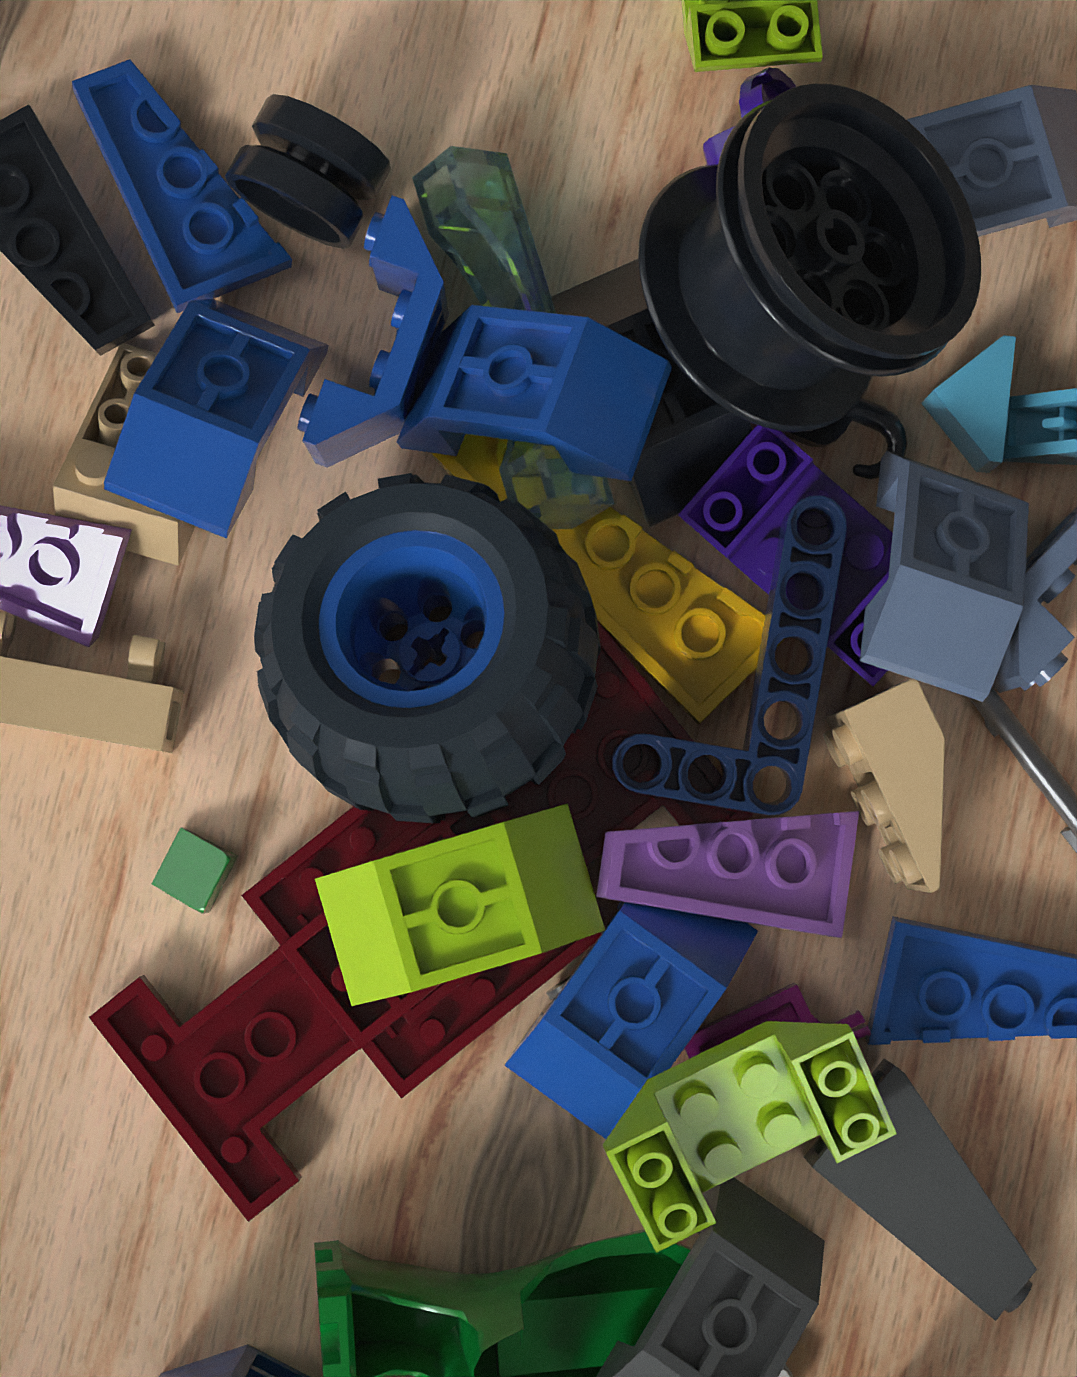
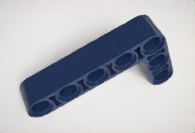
M809 496L802 499L785 514L781 523L743 750L645 733L631 734L623 738L615 746L611 756L613 773L624 787L642 794L765 815L785 813L791 810L799 801L803 790L846 536V517L842 508L834 500L825 496ZM814 511L820 513L826 519L829 525V534L823 544L812 545L800 537L797 531V520L801 513ZM803 574L810 577L818 588L816 604L809 610H801L794 607L786 596V585L793 575ZM784 638L799 640L807 651V663L801 672L795 675L783 672L775 661V650ZM778 701L789 704L797 716V724L794 731L783 739L772 737L764 726L766 710ZM636 744L650 745L659 757L657 772L645 781L630 779L623 769L625 753ZM702 755L714 756L722 767L720 783L715 789L708 792L695 790L688 780L690 764L695 758ZM775 766L783 772L786 779V788L778 800L763 803L756 797L753 791V780L762 768Z

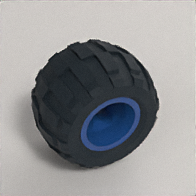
M412 473L379 478V489L350 499L345 491L319 508L317 515L320 521L303 538L292 534L274 561L272 575L275 584L272 592L264 593L261 596L254 632L255 652L261 658L262 669L257 671L258 688L269 720L286 743L289 752L302 767L310 772L333 795L359 810L373 811L376 809L390 813L397 821L440 824L441 820H445L446 814L468 811L471 817L477 818L508 806L505 797L530 780L535 785H539L563 761L566 755L563 746L570 734H575L577 729L582 730L598 687L595 674L601 645L596 612L578 563L568 556L559 544L557 534L518 501L513 504L506 498L500 502L497 493L487 485L446 474L441 483H424L417 474L412 475ZM435 608H452L451 614L447 619L441 622L429 620L430 613ZM403 624L408 626L406 634L400 640L388 641L385 639L386 635L395 625ZM479 631L484 632L477 648L467 647L466 640L471 634ZM430 657L436 661H441L444 657L446 659L445 663L440 667L434 663L424 666L425 661ZM390 669L401 671L400 677L395 684L380 681L379 677Z

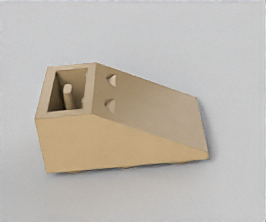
M123 343L118 347L53 484L55 514L61 517L132 529L126 551L179 566L196 526L104 489V480L134 392L158 354Z
M909 679L826 717L831 730L823 733V736L837 766L841 768L848 765L858 785L857 789L851 791V796L861 818L867 826L876 823L886 846L879 849V855L892 881L895 884L903 881L908 890L932 893L940 889L945 736L918 680Z

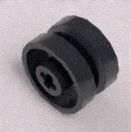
M272 94L265 100L252 125L261 145H245L239 149L225 175L229 186L247 202L282 225L328 246L341 249L350 247L365 219L363 211L355 199L369 200L377 197L391 170L389 159L360 132L335 116L298 99Z

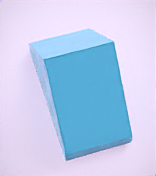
M1003 335L936 387L921 403L976 472L990 473L1003 462L1016 337Z
M1077 388L1011 396L1009 398L1003 462L1077 465Z

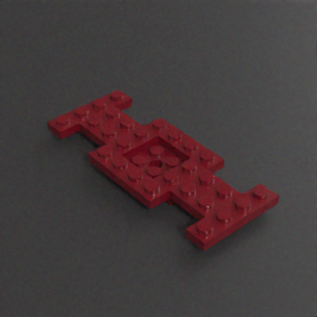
M598 621L601 645L595 674L598 687L587 720L582 730L577 729L575 734H570L563 746L566 752L563 761L539 785H535L530 780L505 797L508 806L477 818L471 817L468 811L446 814L445 820L440 821V824L397 821L390 813L376 809L373 811L359 810L353 806L241 895L281 946L186 1023L182 1024L145 975L138 977L89 1016L93 1024L248 1222L302 1178L301 1174L265 1130L264 1125L361 1048L402 1099L587 950L601 935V932L541 954L414 992L351 1006L315 882L316 878L564 804H568L586 867L602 855L605 833L607 831L634 829L661 806L664 807L678 826L748 820L753 816L752 812L637 793L627 789L616 779L612 770L611 756L615 746L623 738L631 734L645 733L692 742L694 740ZM636 744L630 747L623 758V769L626 775L635 781H645L651 778L659 767L657 752L647 744ZM706 755L695 758L689 766L688 780L691 786L699 792H708L715 789L722 779V775Z

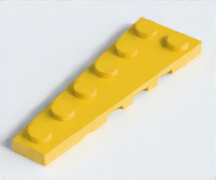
M465 434L457 456L431 453L432 457L451 476L487 485L497 493L500 502L506 498L513 504L518 501L557 534L559 544L567 555L578 563L590 593L599 624L698 725L757 668L765 621L764 614L728 588H723L696 569L693 563L675 550L671 551L643 531L640 525L626 515H621L591 493V490L566 472H561L555 468L545 457L524 442ZM784 638V639L777 645V647H778L786 638Z

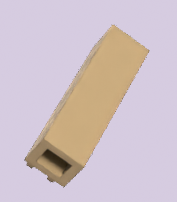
M0 611V723L162 752H173L184 691L157 684L158 674L164 658L165 642L155 638L133 635L129 650L126 679L8 658L7 655L14 637L17 616Z

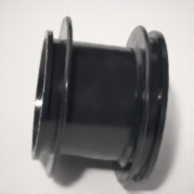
M815 83L801 85L789 89L774 99L753 108L731 130L724 143L719 164L699 166L675 177L663 187L654 198L646 213L639 239L638 261L643 295L655 328L675 363L698 388L723 408L748 422L778 431H812L837 422L851 412L860 402L873 376L884 377L905 374L924 366L934 359L968 322L975 308L981 283V252L975 222L962 189L943 158L920 131L895 110L865 93L833 84Z

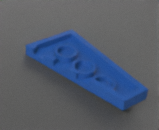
M130 59L72 81L74 95L176 313L184 311L189 301L214 299L292 267L290 255L279 242L275 243L259 223V217L243 198L239 199L219 174L217 165L204 149L200 150L181 127V121Z
M892 916L868 1022L871 1035L865 1036V1040L868 1045L891 1044V1041L922 1040L923 1043L950 1042V1039L987 1038L989 1041L1015 1040V1037L1049 1036L1051 1039L1077 1038V954Z

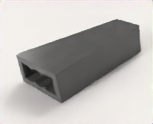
M883 1059L871 1075L897 1134L839 1163H836L820 1136L804 1158L812 1168L996 1321L1004 1310L1008 1313L1012 1312L1026 1299L1032 1287V1282L1029 1279L1037 1269L906 1074L888 1060Z

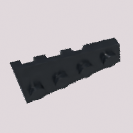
M28 104L1 119L0 251L100 356L154 327L155 324L31 106Z

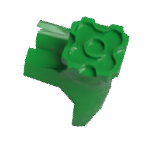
M638 1230L573 1246L525 1266L494 1273L464 1274L370 1259L348 1248L339 1240L315 1242L323 1377H388L412 1375L415 1377H596L617 1340L631 1346L636 1345L692 1248L677 1242L656 1253L646 1231Z

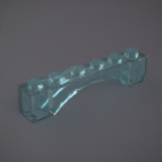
M456 146L448 147L412 177L429 235L451 258L471 286L481 306L556 314L507 153ZM508 440L499 469L507 498L513 504L516 501L521 503L550 529H573L615 504L607 478L571 473L554 446Z

